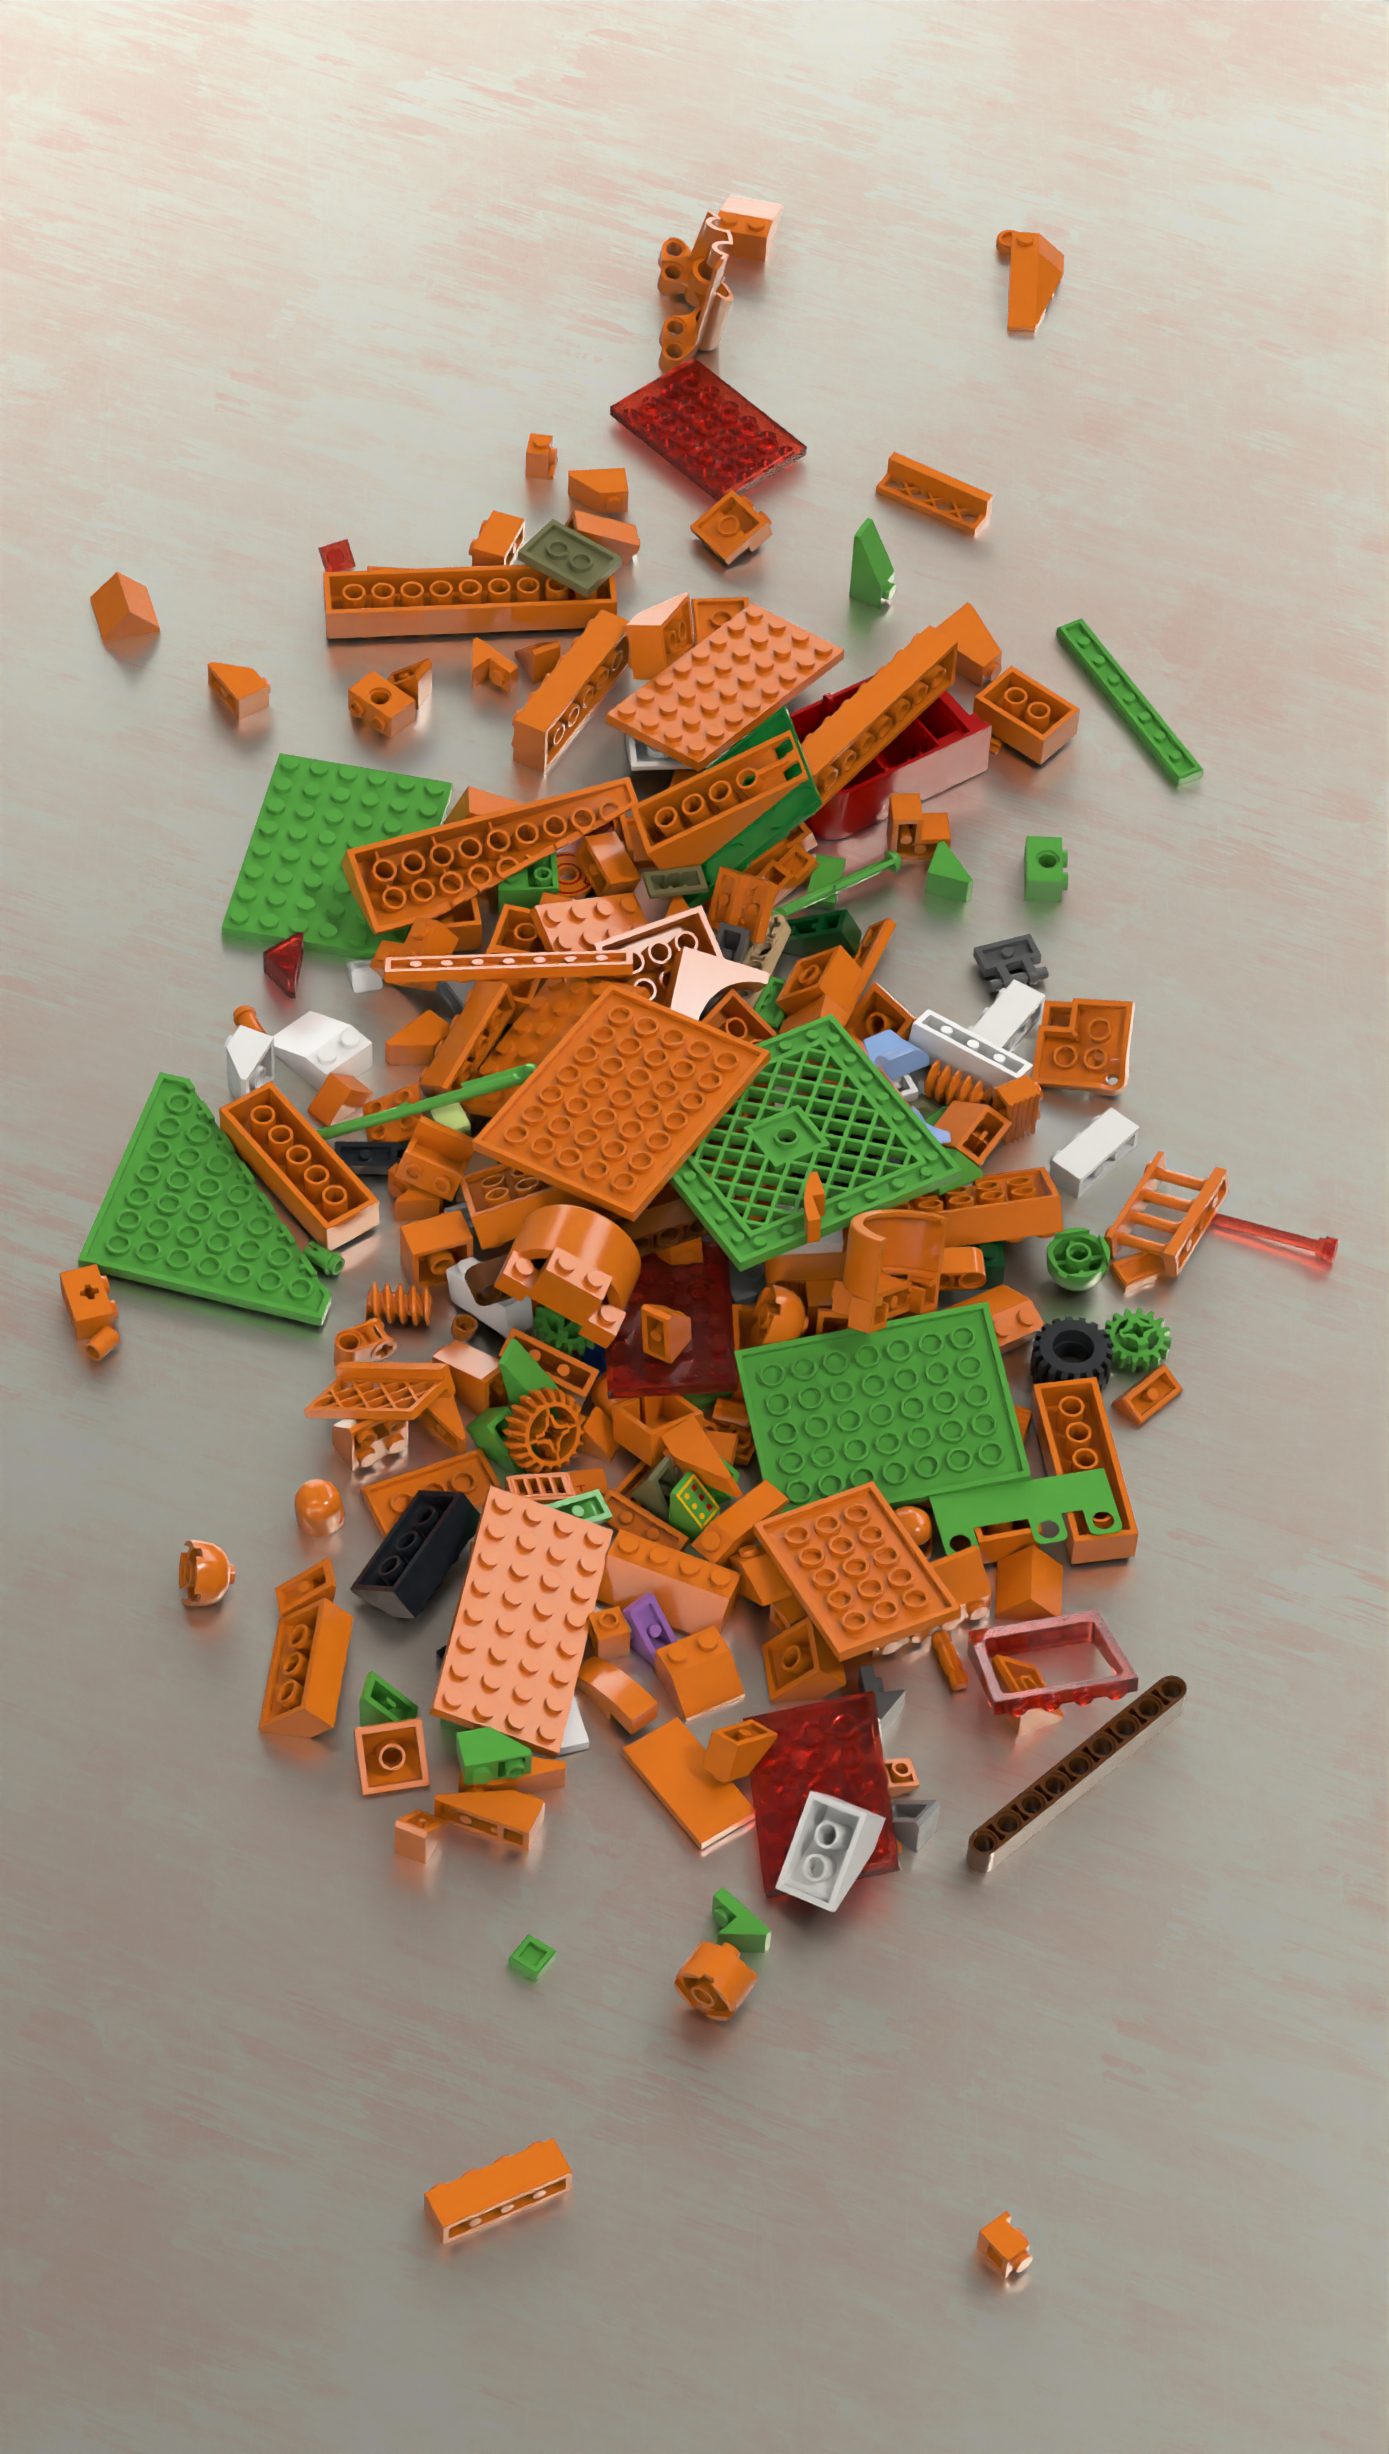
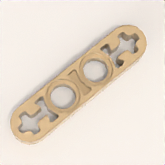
M773 914L770 916L764 944L752 942L742 963L743 965L769 972L771 976L791 933V928L783 915ZM771 948L767 954L758 956L763 950ZM763 989L759 992L750 990L735 991L754 1009Z

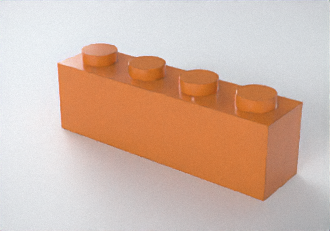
M554 2138L545 2142L537 2141L530 2144L524 2151L512 2156H501L493 2164L482 2169H471L465 2172L461 2178L454 2181L434 2185L428 2192L424 2193V2211L441 2243L444 2245L572 2190V2170Z

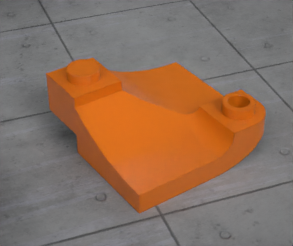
M1073 998L1072 1002L1045 1000L1042 1024L1038 1027L1032 1081L1037 1082L1041 1088L1084 1090L1095 1095L1115 1096L1122 1093L1127 1087L1129 1077V1050L1135 1011L1134 1002ZM1111 1078L1118 1079L1114 1085H1109L1108 1081Z

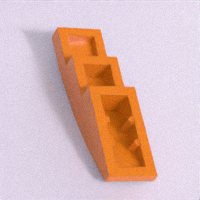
M795 844L778 862L772 859L756 877L778 885L774 907L799 886L819 866L816 858L798 844Z

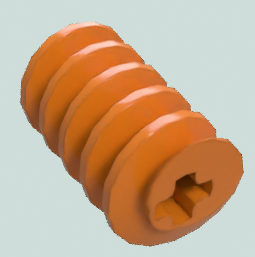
M940 1060L934 1062L924 1082V1093L927 1098H935L936 1102L940 1104L946 1103L947 1107L954 1100L989 1104L993 1086L983 1091L984 1081L979 1080L975 1086H972L974 1080L972 1075L967 1076L962 1081L963 1071L958 1070L954 1076H951L952 1066L947 1065L941 1071L942 1062Z
M373 1282L367 1294L365 1320H369L372 1313L374 1318H380L381 1320L384 1314H386L388 1323L393 1324L397 1315H399L401 1324L405 1325L411 1316L414 1326H418L422 1317H424L427 1327H430L433 1297L429 1293L428 1286H424L421 1294H417L415 1285H411L408 1293H404L402 1284H398L396 1291L392 1292L389 1283H386L383 1290L379 1291L377 1283Z

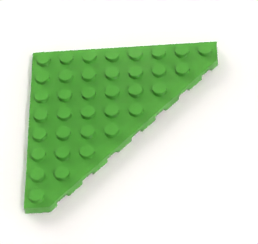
M159 1072L80 1253L78 1267L82 1268L97 1264L100 1273L322 1326L332 1302L331 1293L326 1285L323 1286L318 1279L316 1270L306 1255L302 1254L297 1247L295 1238L285 1223H282L276 1215L275 1208L266 1194L261 1192L256 1185L254 1176L244 1161L241 1162L235 1153V1147L225 1132L221 1131L216 1124L215 1117L204 1100L201 1101L195 1092V1087L190 1079Z

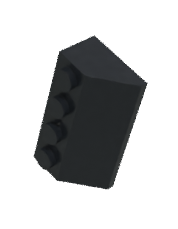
M418 1490L350 1590L393 1617L415 1619L424 1610L425 1604L433 1592L441 1585L442 1579L448 1570L458 1560L459 1554L468 1541L476 1534L481 1514L463 1492Z

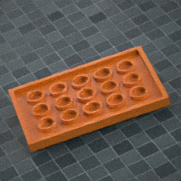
M564 977L560 980L548 978L543 987L531 1000L530 1007H526L471 1080L527 1063L539 1066L610 984H614L647 999H650L652 996L645 987L594 978ZM521 1085L459 1103L466 1113L493 1118Z
M873 1481L753 1524L755 1536L839 1662L961 1618V1607Z

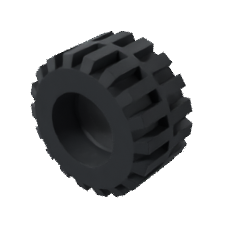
M1072 1316L1065 1317L1063 1321L1059 1318L1052 1320V1325L1048 1323L1043 1325L1042 1330L1037 1332L1035 1341H1033L1030 1375L1033 1376V1383L1040 1384L1097 1377L1099 1389L1102 1393L1109 1381L1113 1358V1344L1111 1339H1107L1106 1331L1104 1329L1098 1330V1324L1093 1321L1089 1324L1086 1323L1085 1318L1079 1317V1320H1073ZM1074 1357L1083 1362L1069 1363L1060 1358Z

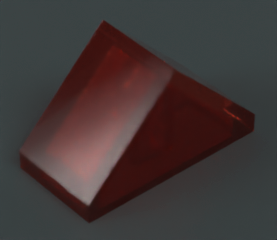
M302 932L295 933L263 952L264 973L289 998L295 999L304 957V933Z

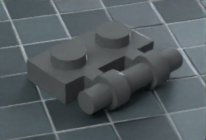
M1031 934L974 947L973 956L983 976L996 975L997 979L988 981L990 992L1007 988L1014 979L1030 986L1038 984L1039 980L1049 977L1046 966L1035 968L1034 966L1041 963V953ZM1020 968L1023 971L1012 975L1008 972Z

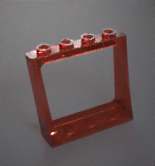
M1097 1609L972 1630L968 1633L967 1654L978 1675L994 1716L1009 1713L1013 1717H1020L1026 1714L1028 1710L1036 1708L1054 1711L1061 1704L1071 1702L1084 1706L1091 1703L1095 1698L1106 1696L1110 1700H1119L1126 1693L1136 1692L1138 1689L1137 1674ZM1081 1643H1093L1115 1673L1114 1676L1014 1693H1003L1000 1690L989 1659H992L995 1655L1010 1656Z

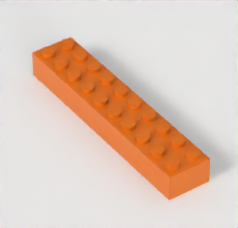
M527 564L323 572L327 638L586 628L588 621L591 618L594 619L601 610L617 615L614 573L586 598Z

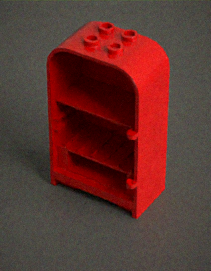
M875 675L832 695L827 693L823 695V699L789 714L800 744L803 743L809 733L813 734L821 726L826 717H831L839 709L843 701L849 700L854 696L863 683H868ZM946 690L818 812L803 822L815 837L824 840L842 839L888 818L890 794L920 793L921 801L986 771L988 769L992 734L991 724L989 722L984 723L975 713L969 715Z

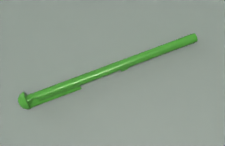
M885 851L883 860L772 910L771 915L781 914L784 917L790 916L874 877L884 870L890 869L895 873L902 865L901 857L895 851Z
M527 1063L461 1083L463 1087L461 1089L426 1098L410 1105L409 1102H405L395 1108L316 1131L324 1140H328L521 1085L538 1065Z

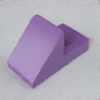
M646 1593L623 1609L622 1612L632 1630L630 1632V1646L655 1667V1650L676 1642L677 1639L654 1594Z

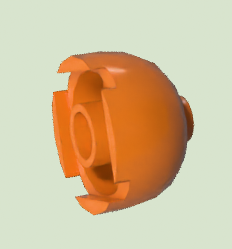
M770 1284V1288L765 1287L760 1293L753 1312V1318H758L757 1329L751 1327V1339L755 1347L798 1339L800 1334L804 1335L807 1331L809 1318L805 1316V1308L801 1299L792 1290Z
M202 1540L186 1541L184 1546H188L189 1550L188 1553L181 1552L179 1588L186 1586L188 1599L181 1598L182 1602L186 1607L212 1605L225 1596L229 1584H234L235 1566L230 1565L227 1554L220 1546Z

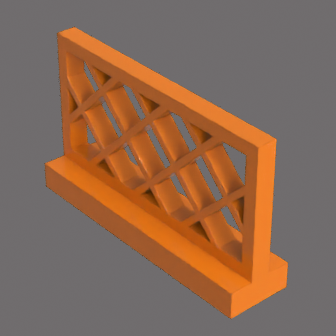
M340 1362L335 1367L337 1379L304 1409L306 1418L414 1420L436 1398H451L456 1393L448 1363Z

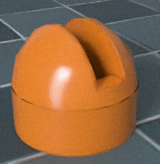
M467 1314L455 1316L451 1326V1333L454 1339L461 1342L472 1340L476 1335L478 1322L474 1317Z

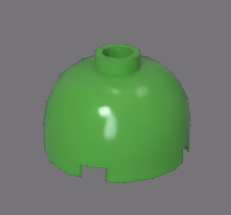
M1068 1228L1064 1232H1058L1051 1243L1049 1242L1046 1253L1047 1270L1055 1283L1070 1291H1085L1102 1281L1110 1262V1248L1103 1237L1099 1235L1097 1238L1089 1234L1090 1230L1085 1228Z

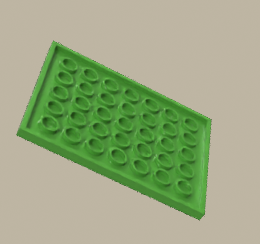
M279 753L222 924V935L361 960L373 958L382 940L404 944L412 925L374 935L350 890L341 862L348 849L441 826L453 793V783Z
M988 1301L887 1321L886 1328L870 1334L849 1328L734 1351L762 1482L765 1479L768 1480L790 1500L779 1514L871 1481L875 1483L891 1508L930 1501L929 1496L1031 1481V1473Z

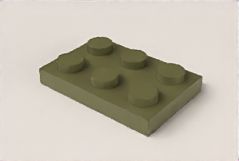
M554 519L518 550V560L586 598L622 566V557Z

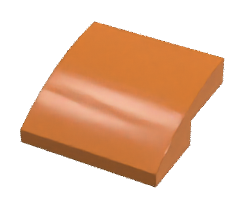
M720 866L707 916L710 926L718 930L720 922L745 928L751 930L750 941L764 944L778 885L741 871Z

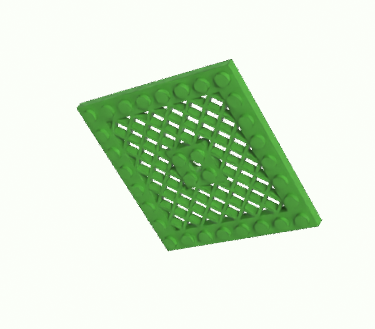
M829 1014L755 1044L770 1051L771 1060L742 1093L740 1100L737 1099L729 1110L735 1111L734 1115L725 1114L717 1123L718 1125L728 1126V1131L713 1128L693 1151L695 1157L691 1154L669 1182L741 1272L808 1244L804 1230V1193L807 1179L811 1172L817 1171L819 1178L827 1179L826 1184L821 1183L825 1192V1216H820V1238L850 1226L852 1218L860 1213L891 1209L962 1179V1169L833 1014ZM808 1060L822 1062L823 1064L822 1066H816L807 1063ZM781 1071L795 1073V1077L780 1075ZM805 1075L817 1078L816 1082L802 1079V1076ZM824 1079L839 1082L838 1086L823 1083ZM757 1082L767 1084L768 1087L766 1089L753 1086V1084ZM777 1086L788 1088L790 1090L789 1093L776 1091L774 1089ZM798 1090L812 1094L810 1097L797 1095L796 1093ZM824 1095L833 1097V1100L828 1101L818 1099V1096ZM749 1097L763 1101L761 1104L748 1102L747 1100ZM840 1099L855 1101L854 1105L839 1102ZM775 1102L784 1104V1107L779 1108L769 1106V1103ZM816 1110L827 1112L828 1114L825 1117L812 1114V1112ZM742 1113L757 1115L756 1119L741 1116ZM835 1114L847 1116L849 1120L836 1119L834 1116ZM856 1119L871 1121V1124L856 1123ZM736 1129H743V1134L736 1133ZM829 1130L844 1132L843 1136L828 1134ZM851 1134L865 1136L866 1138L865 1141L850 1138ZM786 1138V1139H788V1140H794V1141H792V1142H782V1141H780V1139ZM876 1138L888 1142L887 1145L874 1143L872 1140ZM708 1141H720L723 1142V1145L717 1146L708 1144ZM730 1145L745 1146L744 1151L730 1148ZM830 1146L838 1148V1151H830ZM845 1150L860 1152V1155L854 1156L844 1153ZM867 1154L882 1156V1159L880 1161L866 1157ZM703 1155L716 1157L717 1161L703 1160L702 1157ZM889 1158L903 1160L904 1163L901 1165L888 1161ZM725 1159L739 1162V1165L724 1164ZM818 1161L832 1163L833 1165L832 1168L817 1165ZM747 1164L761 1166V1169L759 1171L745 1167ZM843 1165L855 1169L854 1172L840 1170L839 1167ZM863 1169L877 1173L876 1176L861 1174V1171ZM792 1172L805 1175L804 1179H800L795 1177H789V1175ZM719 1175L732 1177L733 1181L718 1180ZM741 1179L755 1182V1185L740 1184ZM834 1181L849 1183L848 1188L835 1186L833 1183ZM768 1184L778 1187L776 1191L764 1189L762 1188V1185ZM784 1189L798 1190L799 1194L785 1193ZM737 1195L750 1199L748 1202L734 1200V1197ZM758 1199L772 1203L769 1207L756 1204V1201ZM783 1204L793 1206L794 1208L792 1211L779 1209L778 1205ZM752 1215L766 1218L763 1223L750 1220V1217Z

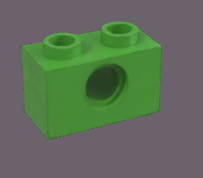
M1026 836L1024 852L1025 901L1061 902L1062 890L1068 889V872H1063V868H1067L1068 850L1062 849V837Z

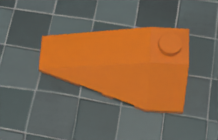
M1012 231L1009 253L1007 331L1035 332L1046 312L1050 299L1052 300L1055 290L1063 279L1064 255L1040 233Z

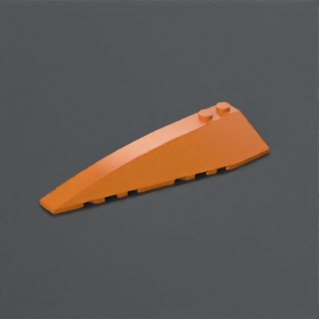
M630 777L348 849L345 852L341 865L356 902L374 935L411 926L416 917L435 919L630 811L631 806L639 802Z
M1045 1167L983 1175V1177L973 1181L972 1186H960L942 1195L927 1193L891 1208L922 1211L948 1217L944 1248L1002 1240L1015 1243L1023 1241L1024 1237L1050 1238L1058 1232H1064L1060 1195ZM850 1226L842 1229L844 1241L842 1252L847 1251Z

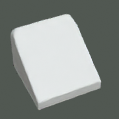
M373 958L346 963V969L354 993L383 988L382 977L369 967Z

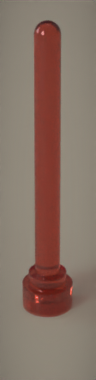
M1216 1213L1210 1224L1313 1251L1316 1256H1320V1260L1330 1263L1334 1262L1338 1251L1339 1239L1326 1236V1238L1320 1237L1317 1240Z

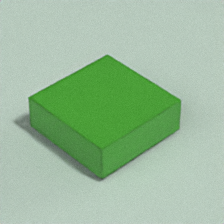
M528 1934L509 1957L508 1965L537 1982L557 1958V1951Z

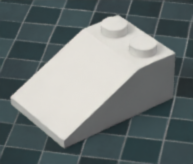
M309 1011L273 1036L274 1055L318 1092L330 1073L357 1078L373 1067L372 1042L352 1025L313 1011Z
M810 1791L775 1888L828 1911L835 1912L872 1855L886 1818L831 1795Z

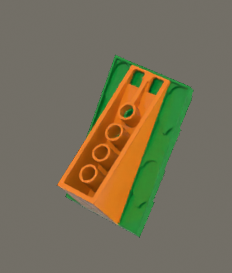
M783 705L706 770L631 806V810L646 853L659 870L701 865L708 885V892L681 895L689 908L692 909L713 896L720 866L741 872L744 871L753 860L790 835L789 831L816 813L823 803L796 734L794 724L787 708Z

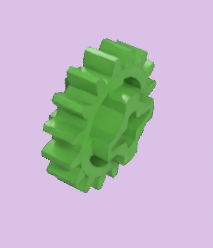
M544 1305L536 1308L533 1329L537 1330V1340L545 1339V1344L553 1346L559 1351H566V1354L572 1356L575 1350L581 1356L584 1355L585 1346L592 1350L595 1348L594 1342L578 1334L581 1328L580 1325Z
M1128 1308L1124 1310V1316L1114 1313L1112 1321L1107 1320L1105 1322L1104 1329L1107 1333V1339H1111L1113 1344L1112 1361L1118 1359L1120 1361L1119 1368L1121 1369L1126 1364L1130 1365L1132 1372L1136 1371L1137 1366H1141L1144 1371H1148L1150 1363L1155 1367L1160 1366V1360L1167 1359L1172 1340L1169 1337L1170 1328L1163 1327V1318L1154 1320V1312L1150 1311L1147 1315H1143L1141 1308L1137 1309L1136 1314H1132Z

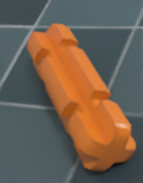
M945 1630L932 1634L931 1643L934 1650L938 1652L937 1657L946 1676L950 1677L948 1681L951 1688L955 1691L965 1689L968 1686L969 1678L966 1671L962 1669L963 1664L954 1645L950 1644L952 1640L949 1633Z

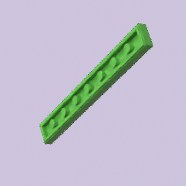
M1081 618L1057 627L1056 635L1176 786L1178 787L1203 776L1202 767Z

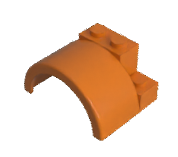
M550 1205L533 1211L525 1218L493 1287L520 1302L526 1296L532 1298L580 1325L581 1328L578 1334L607 1349L616 1337L626 1315L624 1310L641 1273V1259L632 1239L623 1229L608 1218L578 1206ZM547 1258L540 1271L531 1262L532 1259ZM605 1294L608 1297V1305L601 1304L605 1297Z
M882 1209L863 1212L852 1218L849 1227L844 1276L835 1280L831 1292L833 1299L832 1311L849 1316L847 1327L870 1334L886 1328L887 1319L908 1311L922 1314L937 1308L948 1217L914 1210ZM890 1274L908 1275V1278L899 1279L890 1276Z

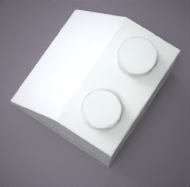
M240 1025L234 1035H229L224 1045V1052L227 1053L225 1072L228 1076V1088L234 1101L273 1081L275 1078L274 1037Z

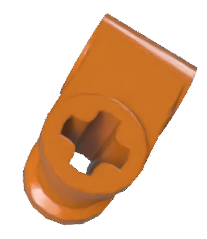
M380 1318L369 1319L362 1324L337 1333L334 1343V1364L337 1366L340 1362H375L384 1360L395 1352L397 1342L394 1338L387 1335L384 1330V1323Z

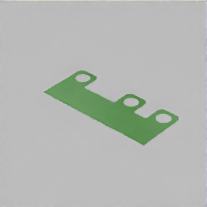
M1104 1468L929 1496L947 1556L956 1553L950 1547V1540L954 1536H966L971 1541V1546L976 1545L979 1549L973 1528L1028 1519L1034 1540L1037 1543L1048 1544L1064 1541L1068 1534L1061 1514L1083 1510L1088 1529L1094 1535L1115 1533L1122 1529V1522ZM1099 1512H1107L1114 1518V1524L1108 1529H1100L1093 1523L1094 1515ZM1044 1521L1055 1522L1059 1527L1058 1535L1053 1538L1043 1537L1038 1531L1039 1524Z

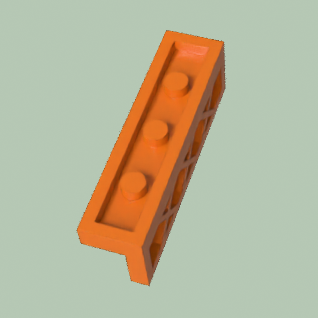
M893 452L889 457L887 474L876 486V493L974 536L991 516L992 494L896 452ZM893 481L902 485L903 488L892 489L887 486ZM922 494L927 496V499L917 500L912 495ZM947 505L950 506L952 510L942 511L938 509L937 506ZM970 515L977 518V520L971 524L962 520V517Z

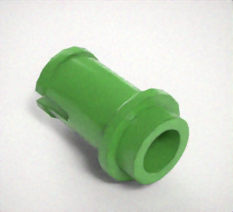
M316 1241L308 1243L309 1246L313 1247V1250L306 1246L303 1254L306 1255L309 1261L323 1268L324 1273L327 1275H337L341 1272L345 1260L340 1252H332L319 1245Z

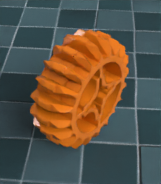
M540 1387L539 1390H529L528 1396H519L520 1405H510L513 1414L512 1416L504 1417L509 1422V1427L502 1430L509 1437L503 1444L510 1448L507 1455L515 1460L514 1464L519 1468L525 1469L526 1472L532 1474L560 1472L561 1466H570V1457H579L576 1448L577 1446L584 1445L580 1440V1436L586 1433L582 1430L583 1427H581L586 1418L579 1414L582 1407L574 1403L575 1399L571 1395L565 1394L562 1390L556 1388ZM550 1407L556 1410L559 1418L554 1419V1416L550 1414ZM532 1444L539 1448L540 1455H535L531 1448Z

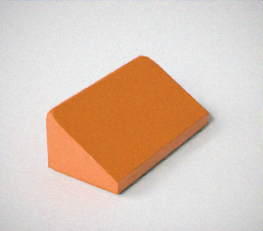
M1163 1364L1151 1370L1114 1400L1112 1404L1118 1411L1139 1426L1183 1389L1167 1366Z

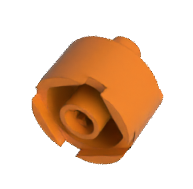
M701 1941L675 1976L677 1978L674 1981V1985L680 1996L691 2007L695 2009L699 2004L709 2010L706 2013V2016L709 2018L727 2021L752 1990L758 1980V1976L739 1958L740 1952L733 1945L725 1942L720 1946L711 1942Z

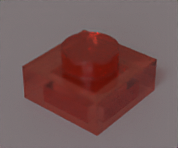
M348 539L318 547L325 572H340L356 567Z

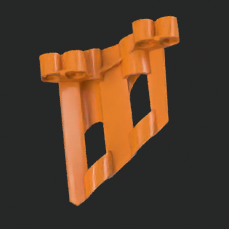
M708 211L692 252L681 239L671 237L663 243L659 255L658 265L661 272L657 287L660 293L669 297L683 293L686 301L695 307L692 313L670 316V318L664 321L659 337L662 350L658 366L667 375L680 373L694 358L698 350L708 351L715 349L719 345L732 305L733 295L725 284L726 276L724 272L733 246V237L730 230L718 228L720 218L712 211Z

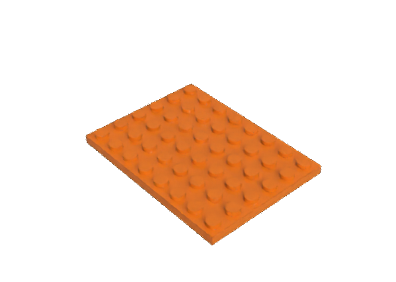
M610 984L472 1141L473 1150L634 1222L771 1060L770 1051L626 989Z

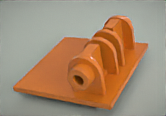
M414 1083L363 1104L364 1116L398 1107L405 1102H409L410 1105L421 1101L419 1083ZM424 1112L367 1128L368 1142H397V1144L405 1140L410 1142L421 1115L424 1116Z

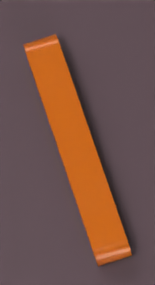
M944 1248L939 1291L977 1289L986 1283L983 1252L979 1248ZM846 1252L779 1255L769 1259L764 1263L766 1286L770 1288V1284L792 1290L799 1297H804L805 1281L833 1280L844 1276ZM890 1274V1276L899 1279L908 1278V1275Z

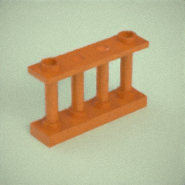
M1158 1151L1153 1161L1147 1163L1143 1177L1116 1221L1106 1229L1104 1239L1110 1248V1259H1115L1122 1246L1161 1256V1259L1164 1260L1166 1275L1178 1277L1229 1193L1227 1170L1215 1167L1209 1178L1199 1179L1167 1170L1164 1152ZM1164 1181L1196 1190L1200 1193L1196 1199L1189 1201L1156 1192L1161 1182ZM1148 1203H1153L1187 1214L1183 1221L1180 1220L1177 1223L1143 1212ZM1138 1224L1170 1233L1174 1236L1170 1242L1162 1244L1130 1235L1134 1226Z

